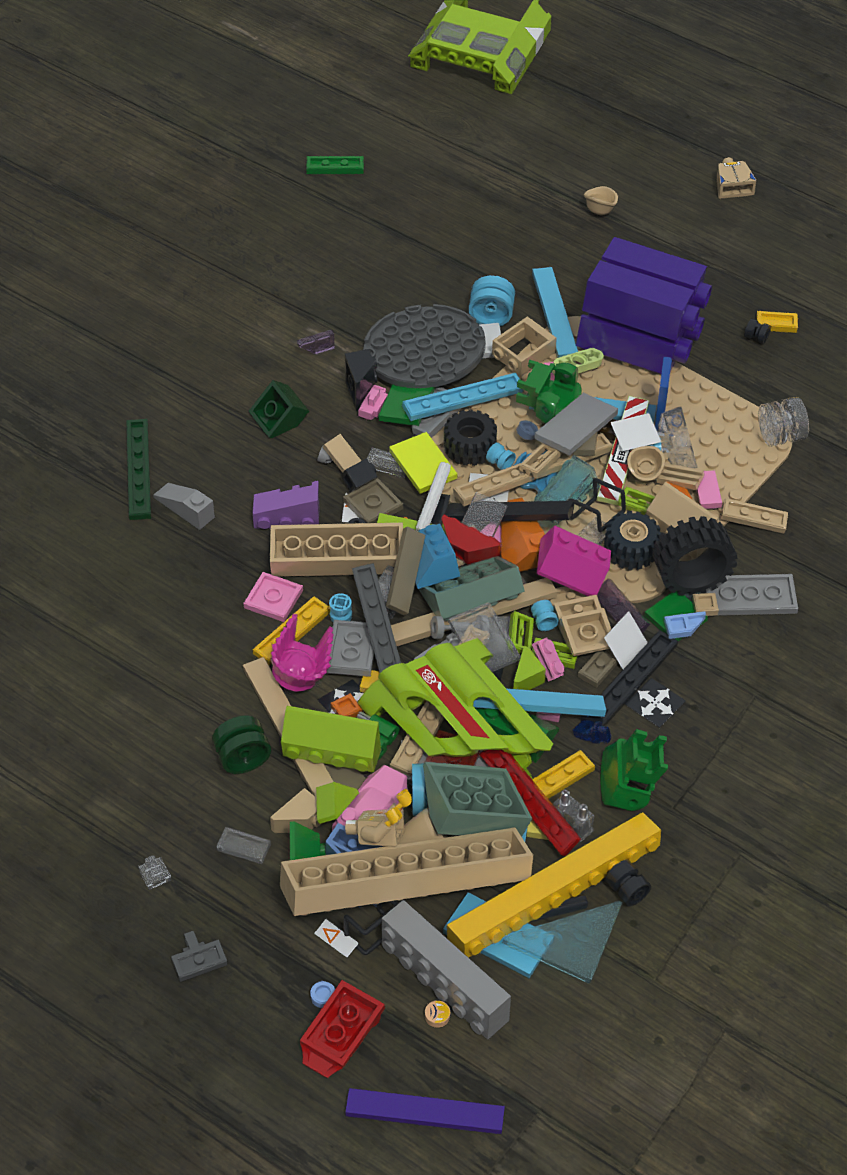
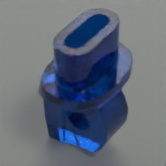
M584 720L573 729L574 737L591 741L592 743L599 744L601 741L609 743L611 740L609 727L603 726L599 721L594 723L590 720Z

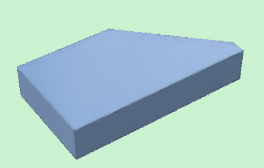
M706 612L665 616L664 623L669 639L692 636L705 620Z

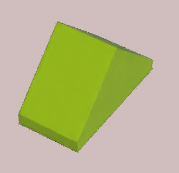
M527 646L523 647L513 689L531 690L545 683L546 669Z
M336 782L316 787L317 821L319 824L338 819L359 794V791L356 788Z

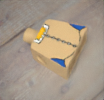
M730 157L725 158L718 165L717 170L718 198L754 195L756 178L744 161L734 162Z

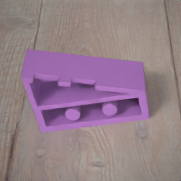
M318 481L312 482L311 486L301 488L299 485L292 486V490L283 492L277 489L254 494V528L267 529L271 528V525L319 524Z

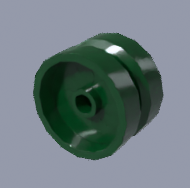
M245 715L231 718L222 723L212 735V743L219 754V760L223 769L228 773L242 774L252 771L266 762L271 754V746L264 735L262 725L253 716Z

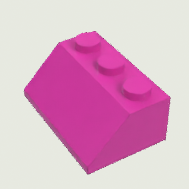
M554 525L540 540L537 574L586 596L597 595L610 569L611 550Z

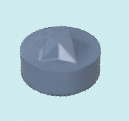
M523 420L519 423L516 431L522 438L534 440L538 428L534 423Z

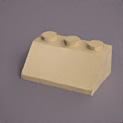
M667 482L662 485L646 511V514L650 516L649 519H654L656 525L660 527V532L665 534L668 533L667 528L672 525L675 528L678 526V521L683 520L686 523L689 522L690 517H695L697 521L700 519V516H705L708 521L710 518H714L718 522L717 516ZM707 548L693 550L687 553V555L696 559Z

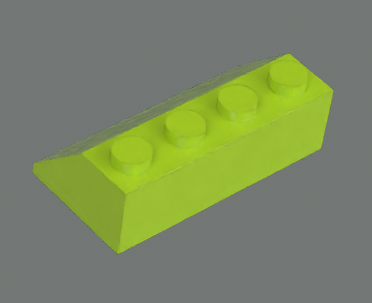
M287 706L281 738L283 756L291 759L308 760L313 763L330 764L335 767L352 768L361 772H374L381 752L379 722Z

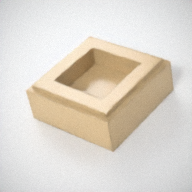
M715 593L693 594L692 600L695 613L705 611L706 616L718 615L719 609Z

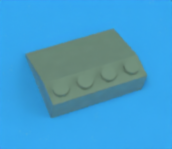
M499 556L460 567V577L419 589L435 616H442L444 621L452 620L457 617V614L463 612L465 614L477 611L478 607L484 605L486 607L496 605L502 599L510 600L517 598L519 593L525 592L519 567Z
M425 762L423 764L429 815L438 834L467 835L516 828L521 837L523 836L532 817L507 769Z

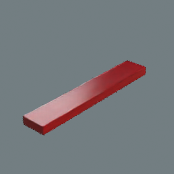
M502 749L483 750L479 755L489 767L507 769L532 820L562 856H566L581 840L578 834L511 753L504 752Z

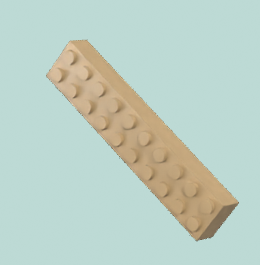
M508 828L399 844L397 846L281 862L280 887L293 915H307L310 913L329 912L336 909L354 908L362 905L379 904L388 901L524 881L531 877L533 854L517 829Z

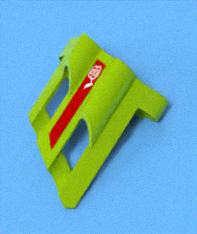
M478 638L453 646L451 643H442L427 651L425 656L407 664L399 663L384 669L379 674V679L371 684L358 701V705L370 717L374 714L381 716L387 711L427 755L431 757L438 755L464 757L478 753V750L501 749L511 754H530L539 750L550 751L553 745L552 741L485 665L491 657L493 658V655ZM479 697L490 698L519 733L515 735H498L473 706L475 699ZM425 700L429 701L439 710L458 735L451 738L434 737L412 710L419 707Z

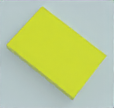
M427 432L389 447V452L420 494L430 490L439 464L441 462L449 463ZM452 465L446 483L457 479V472Z

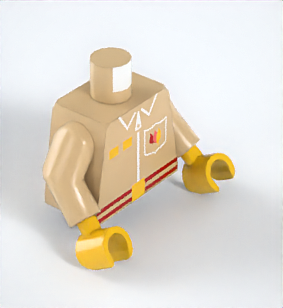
M403 789L396 795L399 803H393L389 809L363 811L358 820H346V835H358V841L361 845L397 846L405 832L402 808L411 804V794L407 789Z

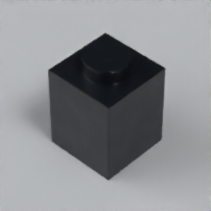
M367 458L347 468L340 475L350 493L378 477L375 466L369 463Z

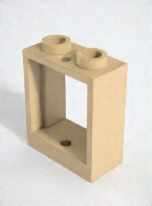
M528 316L492 341V355L495 359L500 360L511 371L516 372L520 376L531 370L528 367L529 360L541 363L556 352V337ZM525 337L538 348L521 359L508 348Z

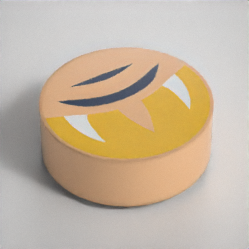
M443 1001L430 1002L425 1008L426 1022L436 1028L445 1026L450 1020L449 1006Z

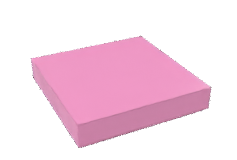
M262 572L243 603L244 608L285 622L303 592V585Z

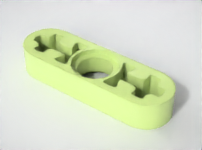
M589 348L556 358L553 363L555 365L559 363L573 364L578 367V373L600 367L604 355L600 350Z

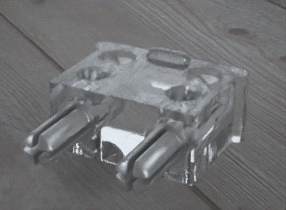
M563 790L561 796L553 805L578 834L582 842L594 831V814L588 810L586 804H580L572 798L568 790Z

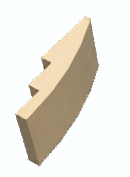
M566 586L555 588L557 597L549 599V601H551L554 607V613H556L559 620L558 627L572 655L577 656L610 649L604 637L612 629L605 609L600 606L597 595L586 596Z

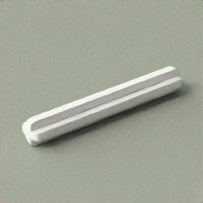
M441 462L439 464L416 525V531L430 525L450 472L451 465L449 463Z

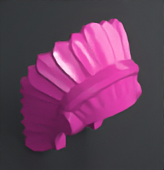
M293 614L292 619L289 618L288 622H286V627H283L280 637L276 638L275 644H272L271 651L273 676L282 687L295 692L311 689L327 673V670L331 667L329 662L332 659L330 653L334 636L332 634L333 628L329 626L315 648L295 641L298 614Z

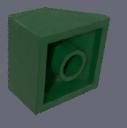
M272 380L248 412L269 438H274L298 427L309 413V410L289 385Z

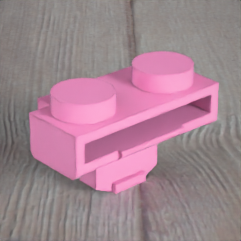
M373 385L358 410V416L366 420L377 418L388 396L386 388Z
M547 637L533 643L535 656L545 667V675L548 682L564 675V665L558 657L554 643L547 639Z

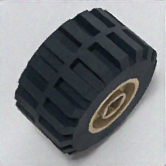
M627 511L626 514L621 512L618 513V516H613L611 521L608 522L604 548L611 550V562L614 565L619 564L620 568L627 567L628 570H633V568L639 570L642 569L643 565L648 567L650 562H654L652 552L655 550V541H660L659 535L661 532L659 525H656L654 519H649V515H642L638 511L636 513Z

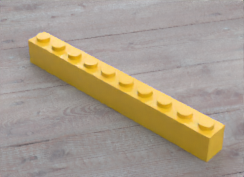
M643 812L447 924V939L468 958L479 954L484 948L499 942L511 932L520 930L523 925L532 920H537L547 911L559 907L565 900L578 896L583 890L592 885H597L602 879L606 878L608 872L619 862L630 860L631 863H634L641 856L655 851L660 846L661 829Z

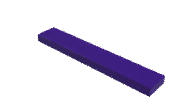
M349 1088L346 1116L502 1134L505 1106Z

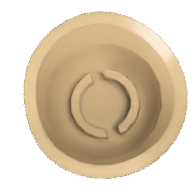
M605 186L590 189L584 194L587 208L597 215L609 214L618 201L617 193Z
M642 446L630 452L627 464L635 478L641 481H652L662 473L665 466V457L663 452L655 446Z

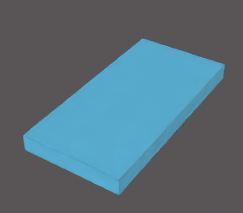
M468 892L447 924L486 903V901ZM527 923L520 930L511 932L499 942L484 948L480 953L530 978L554 941V936ZM447 924L443 928V934L447 935Z

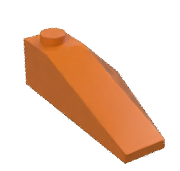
M521 497V498L509 500V501H507V502H525V501H524L523 498ZM501 521V558L517 565L519 571L538 567L540 540L545 535L537 521Z

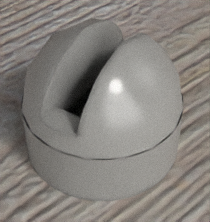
M322 446L317 461L325 464L331 463L333 460Z

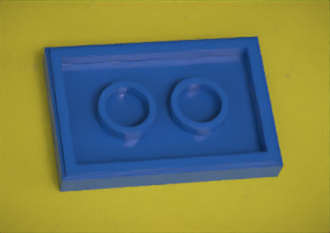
M671 357L663 358L655 420L656 431L663 430L672 363Z

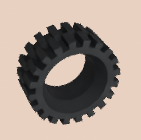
M700 516V519L696 521L695 517H690L689 522L684 523L683 520L677 522V527L674 528L671 525L667 528V534L662 532L659 535L660 541H655L653 559L665 587H669L672 593L677 591L679 595L684 596L688 592L689 596H693V594L700 591L701 594L707 593L706 589L710 587L712 590L718 588L717 583L724 584L727 581L725 576H731L734 573L732 568L737 566V553L726 528H724L721 522L717 523L716 519L710 518L708 521L705 516ZM708 548L703 555L696 559L679 561L684 555L693 550Z

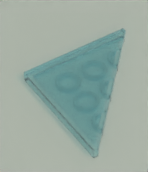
M617 901L506 935L502 943L590 984L623 902Z

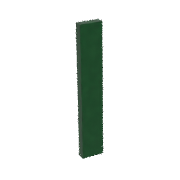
M148 419L126 420L129 519H151Z

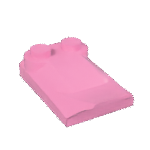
M386 765L370 774L358 789L359 794L332 825V831L337 823L345 826L346 820H358L363 811L386 810L393 803H399L396 795L403 789L408 790L407 776Z

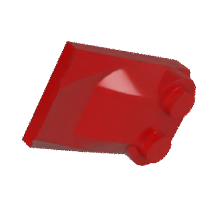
M341 980L300 1039L303 1064L325 1078H329L332 1074L344 1068L371 1028L379 1023L381 1014L385 1009V1004Z

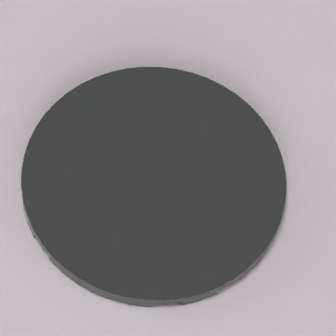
M433 304V307L414 305L405 307L404 311L398 313L392 312L376 322L365 337L363 350L369 349L371 356H375L377 369H374L380 379L406 388H430L459 380L476 368L484 356L486 341L482 326L470 314L446 305Z

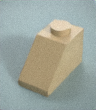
M304 788L270 817L271 830L274 833H290V822H297L311 830L314 827L320 826L321 824L317 821V798Z

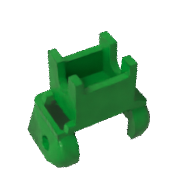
M636 729L628 740L618 739L613 744L605 747L601 762L600 782L604 805L635 811L649 804L651 791H654L655 783L668 769V764H664L663 745L667 741V737L659 735L653 742H644L647 732ZM629 780L648 784L645 790L629 787L627 784Z

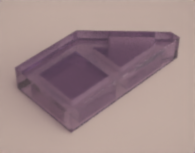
M331 329L299 339L297 344L302 349L319 354L335 348L334 333Z

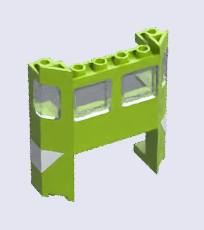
M445 0L408 55L410 57V67L428 71L430 68V58L493 74L495 90L512 94L551 31V15L542 9L539 5V0L532 1L520 22L468 8V0Z

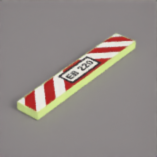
M629 396L622 419L646 414L649 400ZM617 437L615 438L602 481L623 489L629 471L627 459L633 449L622 451ZM601 485L597 501L618 505L621 493Z

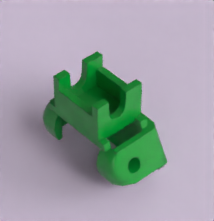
M529 360L528 367L532 369L531 373L529 372L526 381L519 379L517 381V387L528 393L518 392L516 402L533 407L536 417L546 424L582 394L581 385L577 382L578 367L570 363H559L556 365L551 363L548 366ZM553 370H555L554 381L550 380L551 373Z

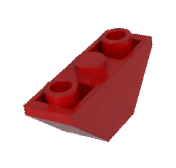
M446 515L442 516V528L457 559L471 564L500 556L501 542L496 538L487 536L474 527H468L460 523L456 518H450Z

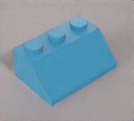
M432 524L420 529L418 532L426 536L415 581L417 589L460 577L455 552L441 525Z

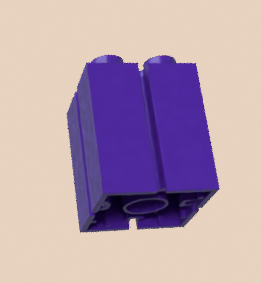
M614 237L602 256L604 261L600 260L587 281L582 311L588 312V315H581L576 346L584 349L595 348L600 350L605 356L660 374L662 373L664 357H671V370L676 361L685 364L691 352L693 340L698 341L704 326L705 318L699 316L700 308H706L712 291V285L704 283L707 266Z

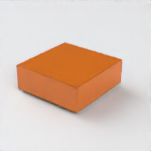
M351 693L331 702V709L337 715L355 718L359 712H362V708Z

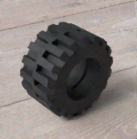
M468 409V411L461 410L459 414H452V418L449 417L444 425L445 453L448 454L451 460L455 459V462L458 464L463 463L466 466L472 464V466H475L477 463H485L488 450L494 443H497V425L493 418H489L487 413L482 414V411L477 410L476 412L473 409Z

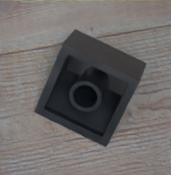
M369 349L345 353V383L356 411L361 407L362 402L373 385L378 382L376 372L374 371V369H377V361L375 356H371Z

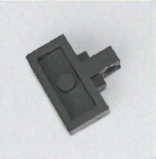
M194 931L184 934L187 948H184L182 953L171 956L180 982L227 965V959L219 940L207 944L204 941L198 943Z

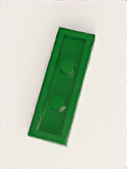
M307 156V174H364V156Z

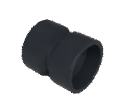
M623 860L608 872L605 880L615 892H618L619 897L627 906H634L649 894L652 886L642 874L638 875L639 871L630 860Z

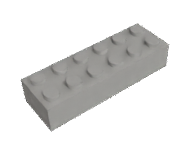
M402 900L382 917V946L388 953H393L397 956L402 966L407 970L411 969L423 985L431 987L437 998L443 1002L446 1001L459 1018L466 1019L475 1033L478 1035L482 1034L488 1040L509 1021L511 996L407 902Z

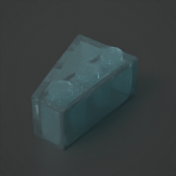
M573 455L570 460L564 462L560 472L549 480L547 487L536 495L534 501H568L572 498L584 502L587 499L586 494L593 489V478H597L594 467ZM554 520V521H550V522H552L553 524L557 525V524H559L562 520Z

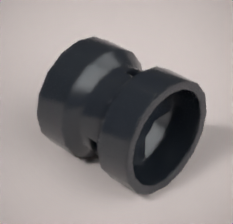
M751 318L745 329L744 337L754 338L757 342L764 344L769 337L771 325L766 323L760 324L758 320Z

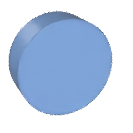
M326 981L314 984L310 992L312 1003L319 1008H323L334 992V986Z

